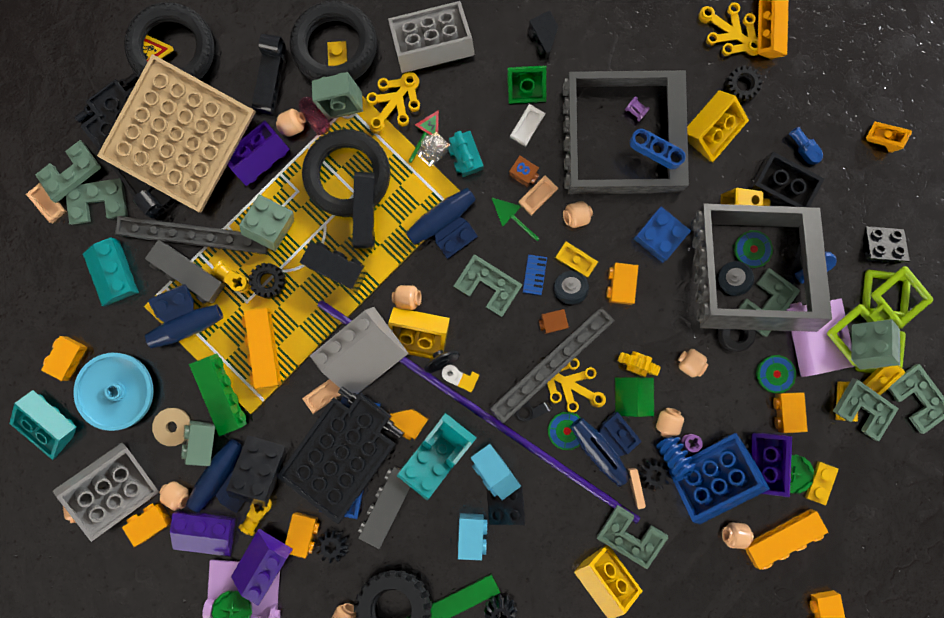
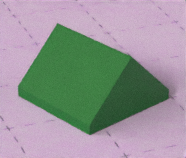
M546 66L508 68L509 104L546 102Z
M615 377V412H618L621 416L630 417L654 416V378Z

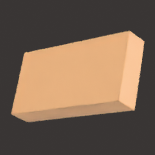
M545 175L518 203L532 216L558 190V187Z
M41 183L37 184L26 194L49 223L53 224L67 212L59 202L55 203L50 199Z
M329 379L302 399L312 414H315L329 404L333 397L337 398L341 395L338 393L340 388Z
M634 467L629 468L627 471L630 475L629 480L635 507L643 509L646 505L638 470Z

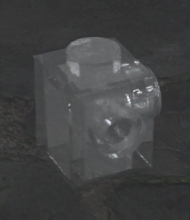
M435 132L433 135H427L420 142L422 146L417 155L431 167L443 157L450 145Z

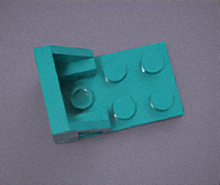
M445 413L397 474V477L428 500L449 471L472 445L476 437Z

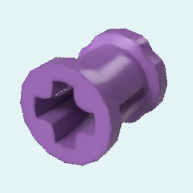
M635 96L625 110L630 111L637 117V121L640 122L650 108L641 104Z
M688 434L682 437L681 443L684 444L683 448L685 450L698 452L702 448V440L699 436ZM689 440H693L695 443L694 447L690 446Z

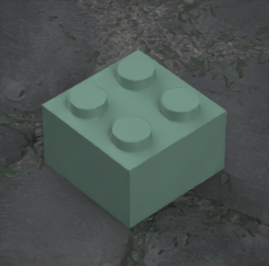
M348 72L312 81L313 102L328 120L363 112L362 91Z
M259 194L239 225L241 235L276 251L294 222V213L292 210Z
M892 319L853 324L851 360L860 370L900 365L899 327Z
M189 421V425H185L183 437L187 441L186 445L182 444L181 459L185 460L186 465L210 466L215 426L212 422Z

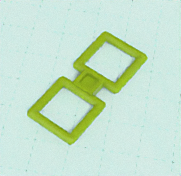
M902 267L871 294L873 300L878 304L873 310L869 312L864 305L859 304L827 331L829 338L853 366L856 365L851 360L852 352L837 333L859 314L867 323L892 319L900 329L933 302V297L908 267ZM905 276L923 300L900 319L881 295Z
M867 270L865 272L862 305L869 312L874 309L870 308L873 278L888 280L895 273L877 270ZM905 276L899 280L903 282L900 312L894 311L900 319L908 313L911 284ZM900 331L899 366L903 368L906 334L903 331ZM855 366L856 371L865 373H873L876 369H878L870 368L860 370L857 366Z

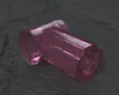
M311 97L302 98L299 102L300 111L317 135H324L329 131L331 125Z

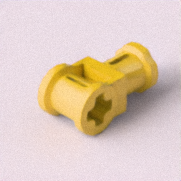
M219 261L214 266L211 275L222 279L232 290L240 293L250 290L251 285H249L250 279L229 269L224 265L223 261ZM239 280L243 284L241 287L238 284Z
M270 499L267 507H263L262 510L259 509V505L251 503L245 521L238 527L243 533L250 536L255 534L254 530L258 523L272 507Z

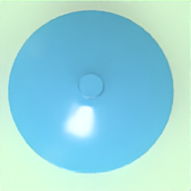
M106 353L93 358L80 370L74 384V401L78 412L89 424L102 430L114 431L133 426L148 412L153 399V382L146 367L136 358L122 353Z

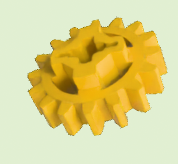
M632 351L631 355L622 352L618 358V362L627 365V371L646 377L647 373L658 376L661 368L659 365L651 363V357Z

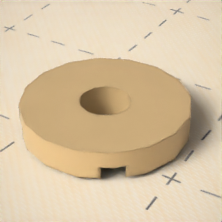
M167 408L160 411L155 417L152 424V432L161 444L177 446L187 440L183 437L184 427L189 425L191 419L184 410ZM172 421L177 425L175 432H170L168 429V424Z

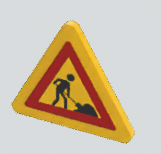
M147 35L143 44L144 56L147 62L152 54L163 59L174 51L172 46Z

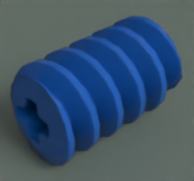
M670 437L659 442L657 448L660 449V454L664 456L665 462H668L667 465L672 469V474L676 475V481H681L692 474L696 464L689 465L692 457L685 458L688 451H681L684 444L677 445L680 437Z

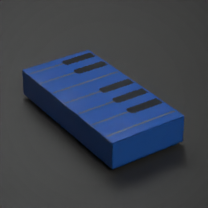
M528 254L522 293L542 295L547 257Z

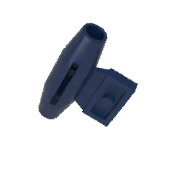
M468 188L447 197L422 215L405 234L413 245L435 235V243L448 259L478 237L469 222L460 217L476 201V198Z
M183 284L148 300L156 317L164 323L145 334V340L150 348L176 343L200 333L222 320L223 313L217 304L194 310V300L186 284Z
M614 412L602 423L599 432L582 417L574 421L570 426L582 449L599 470L618 487L626 484L630 479V475L619 456L629 454L642 441L618 412Z
M230 439L212 458L210 466H207L186 502V506L189 509L199 513L216 495L220 504L235 513L238 512L244 501L229 497L226 489L243 445Z

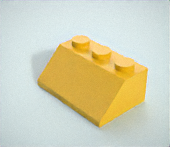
M719 90L687 126L689 144L710 162L715 161L749 121L737 97Z
M393 307L388 326L409 355L433 359L432 355L439 350L444 352L450 318Z
M606 544L585 559L574 571L607 618H616L624 615L642 593V589L611 547Z

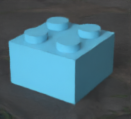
M490 444L471 457L474 465H472L473 469L480 475L483 480L482 482L494 497L498 495L503 500L521 487L505 462Z
M460 513L458 559L482 560V555H486L487 543L486 539H483V534L487 535V520H484L483 514Z

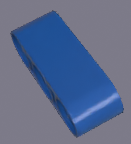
M645 129L636 130L630 138L632 149L669 169H677L685 161V152L681 148ZM635 137H642L644 139V143H637ZM653 146H659L662 153H656L653 150ZM676 155L679 158V162H673L670 156Z

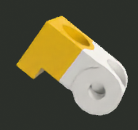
M447 365L442 370V377L446 381L469 392L473 391L480 376L474 372L468 376L460 372L453 365Z

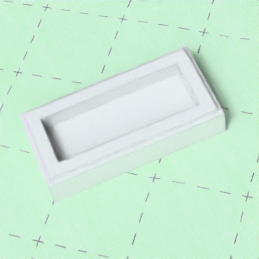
M529 104L511 133L510 138L526 147L546 113Z

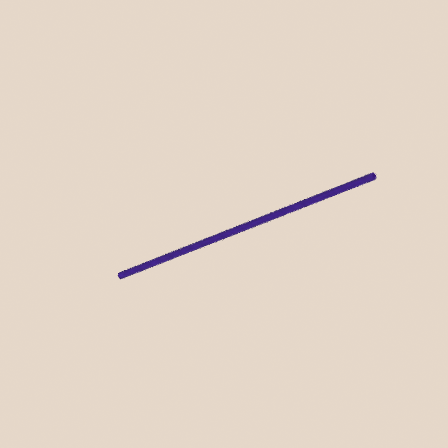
M320 300L317 305L344 325H348L352 321L323 300ZM406 357L399 361L615 509L619 505L634 514L632 521L636 524L640 520L638 515L505 424H502L499 420L430 373H426L423 368Z

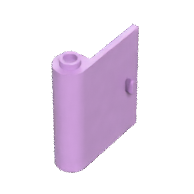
M842 298L830 301L832 320L819 331H791L801 377L854 367L827 335V331L845 317ZM801 302L790 304V308L787 311L807 312V305L802 306ZM846 325L837 335L852 352L848 325Z
M210 560L208 599L203 607V618H212L213 604L221 594L231 590L238 591L231 578L239 563L238 561ZM280 571L259 606L251 602V618H280V610H278Z

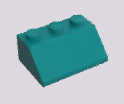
M110 237L93 244L83 253L103 307L139 293L120 240Z
M34 390L14 403L9 424L52 460L55 459L74 436L76 426L73 421L65 418L56 407H52L42 395L37 394Z

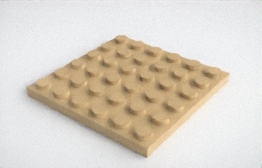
M152 54L97 156L201 213L256 111Z

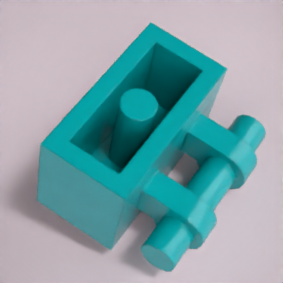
M458 131L454 133L455 136L449 138L450 144L447 145L450 156L454 155L456 162H454L456 172L461 173L462 177L482 171L484 166L471 131L465 133Z

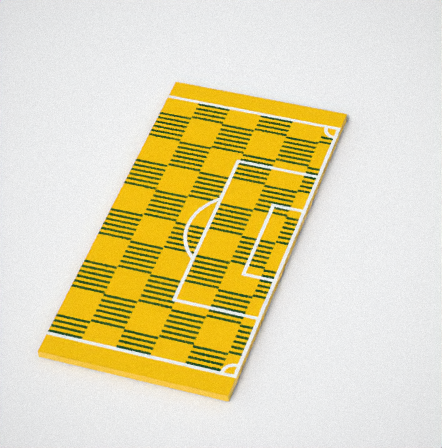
M363 96V112L334 118L223 228L225 230L240 231L239 225L260 194L292 210L294 213V222L276 251L268 248L267 255L203 247L191 259V261L210 274L214 266L219 261H223L226 267L248 278L253 273L251 272L252 269L255 270V266L262 265L261 263L276 265L286 276L284 277L286 283H284L285 289L281 290L282 293L270 299L256 295L251 288L245 293L234 291L217 276L216 278L225 283L226 286L214 303L206 302L205 304L196 298V293L190 292L194 300V310L217 304L223 313V319L206 330L179 341V343L197 361L218 353V356L223 361L226 375L231 380L233 392L237 395L239 403L250 414L280 385L254 389V385L251 384L250 374H252V367L248 365L247 355L250 353L249 347H246L245 344L247 332L242 324L244 311L262 308L271 309L282 384L342 324L317 306L320 300H323L346 317H349L424 242L413 245L405 232L426 212L447 197L460 191L419 150L412 163H409V159L416 147L387 119L384 121V131L382 133H372L369 128V122L372 118L378 117L380 112L374 106L369 105ZM374 122L373 125H374V126H379L380 123H379V122ZM341 129L363 132L375 139L387 155L390 164V182L384 197L374 207V249H354L353 217H340L323 211L313 203L304 188L302 167L305 156L310 147L320 137L329 132ZM354 148L335 150L322 163L320 170L321 184L330 195L340 199H351L354 194V172H373L372 163L360 150ZM317 241L330 248V252L333 253L334 250H337L348 257V261H351L353 258L365 266L364 269L367 271V274L358 292L300 263L310 242L314 244ZM267 273L261 277L260 282L264 288H270L273 286L275 279L272 274ZM170 280L155 296L181 286V283L177 280L175 282ZM239 280L238 284L241 287L243 284ZM148 302L144 307H145L161 324L164 323L163 321H161L159 318L156 317V315L154 314V312H153V310H152V308H151V306H150V304H149V302Z

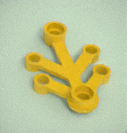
M731 3L727 9L732 26L715 15L712 7L706 6L701 9L698 18L702 23L712 22L726 32L724 34L710 33L706 38L708 45L713 46L719 42L738 40L742 44L733 46L731 43H726L721 49L722 54L730 56L733 53L746 52L751 56L758 55V37H756L754 22L756 20L754 14L748 13L743 18V24L747 29L746 36L741 31L738 15L740 5L738 3ZM731 7H735L737 11H732ZM705 11L710 12L711 15L707 16ZM746 18H751L752 22H748ZM709 37H714L715 41H711ZM751 43H755L757 48H753ZM725 47L730 48L731 52H726Z
M407 72L402 75L401 79L388 81L386 78L378 80L379 90L387 91L388 88L400 87L397 92L380 95L370 92L367 95V103L371 106L389 101L379 116L370 120L369 128L372 133L380 134L384 131V121L396 106L398 110V124L402 127L408 125L409 117L406 114L403 96L407 91L410 99L409 110L417 112L420 109V102L417 100L415 89L419 86V78L415 73ZM407 79H412L413 82L408 83ZM381 83L387 84L385 87L380 86ZM370 97L376 98L374 101L369 100ZM415 103L418 106L416 108L411 107V104ZM406 118L407 120L406 122H401L400 119ZM374 122H379L380 125H379V126H374L373 123H374Z
M576 358L572 360L576 362V367H572L569 362L561 371L567 369L576 370L580 365L579 360ZM592 367L569 376H563L558 373L547 383L550 393L549 399L554 404L562 399V395L556 390L554 380L561 383L567 402L566 409L570 413H574L579 409V405L574 401L571 390L588 398L591 406L594 408L602 407L606 402V397L601 392L593 393L575 383L584 379H593L597 372ZM588 370L593 371L592 377L587 375ZM553 394L559 396L558 401L552 399ZM596 396L601 397V403L595 401ZM571 403L576 406L575 410L569 408Z

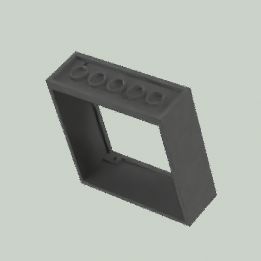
M686 70L569 72L568 78L564 79L563 96H566L563 103V114H566L565 121L563 122V133H567L563 144L564 151H567L564 159V170H567L566 177H564V189H568V194L681 193L689 186ZM667 86L668 142L685 152V161L677 169L667 168L668 179L578 180L576 87ZM676 155L670 156L673 162H679V158Z
M729 204L702 205L691 222V229L694 231L692 247L695 248L693 264L697 270L694 282L698 286V291L696 292V303H699L697 321H700V328L817 332L832 320L820 208ZM712 224L799 227L807 312L718 309Z

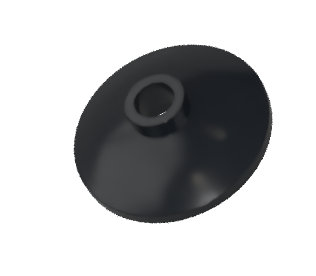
M443 350L435 352L432 355L433 359L424 367V371L432 373L443 369L459 358V352H443Z

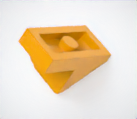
M874 122L866 139L868 142L886 146L888 152L891 153L904 148L912 130Z

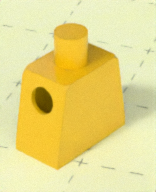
M734 188L721 194V204L770 206V199L763 198L762 191Z

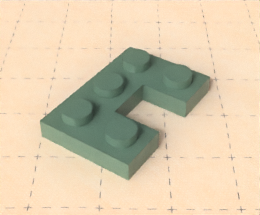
M81 140L65 151L73 164L61 174L51 163L35 174L50 199L55 203L101 169L85 143Z
M121 179L80 184L66 195L69 224L75 225L91 222L89 204L105 201L106 217L108 219H114L118 216L127 217L125 189Z
M474 254L454 287L470 297L481 281L496 291L486 308L503 317L522 284Z
M767 268L756 284L771 294L770 298L762 309L747 298L744 299L738 309L786 311L800 290L772 269ZM772 330L756 331L767 337Z
M915 364L908 369L906 373L888 388L897 402L903 401L914 393L923 404V408L909 417L920 434L926 433L944 420V396L920 364Z
M852 378L833 412L846 421L852 422L861 407L870 415L860 431L873 440L880 441L899 408L858 379Z
M617 505L598 533L597 539L648 569L667 541L668 535L651 525L640 541L626 532V529L634 519V514Z

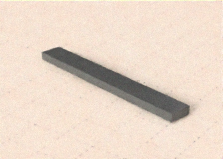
M123 216L117 217L115 235L160 240L163 242L267 255L268 251L267 247L241 235L240 231Z
M600 307L489 410L502 424L506 422L610 326L614 319L603 307Z

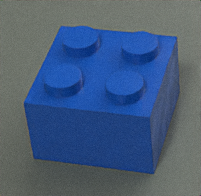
M660 207L633 239L663 263L671 256L691 230L663 207Z

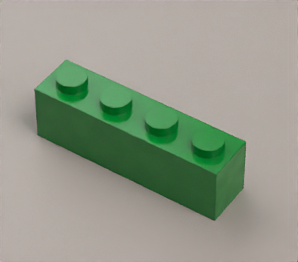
M218 353L189 364L218 435L221 436L247 424L245 413L241 411L238 397L233 392L231 380L226 375L223 361L218 356Z

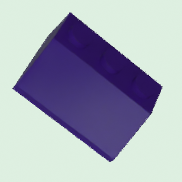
M264 120L240 140L227 165L247 186L249 183L254 182L263 171L268 170L275 161L284 157L290 149Z
M770 433L752 434V459L769 487V490L761 494L790 497L792 436Z
M183 510L172 513L170 528L172 547L174 550L231 557L237 517Z
M258 529L231 575L240 595L259 606L293 549Z

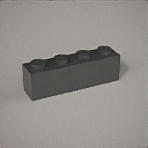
M158 240L145 258L150 262L149 266L158 272L160 269L165 272L164 276L172 282L177 280L181 285L186 284L189 292L193 291L196 293V298L205 304L206 302L214 303L226 286L225 283L163 241Z
M397 466L393 470L389 468L384 478L387 482L384 487L380 486L375 496L378 500L375 505L371 504L367 512L369 518L367 522H362L358 530L361 533L358 539L380 549L410 489V486L397 477V474L401 471V468Z

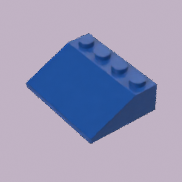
M737 433L691 456L692 460L689 462V465L696 464V467L687 478L676 481V475H673L672 469H669V473L692 522L702 524L769 490L761 471Z

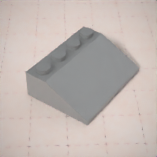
M460 1L388 18L402 73L475 55L472 36Z
M372 307L363 311L312 353L310 357L320 371L339 388L344 387L352 394H358L409 353L377 310Z
M123 443L117 445L53 490L57 499L91 542L159 493Z

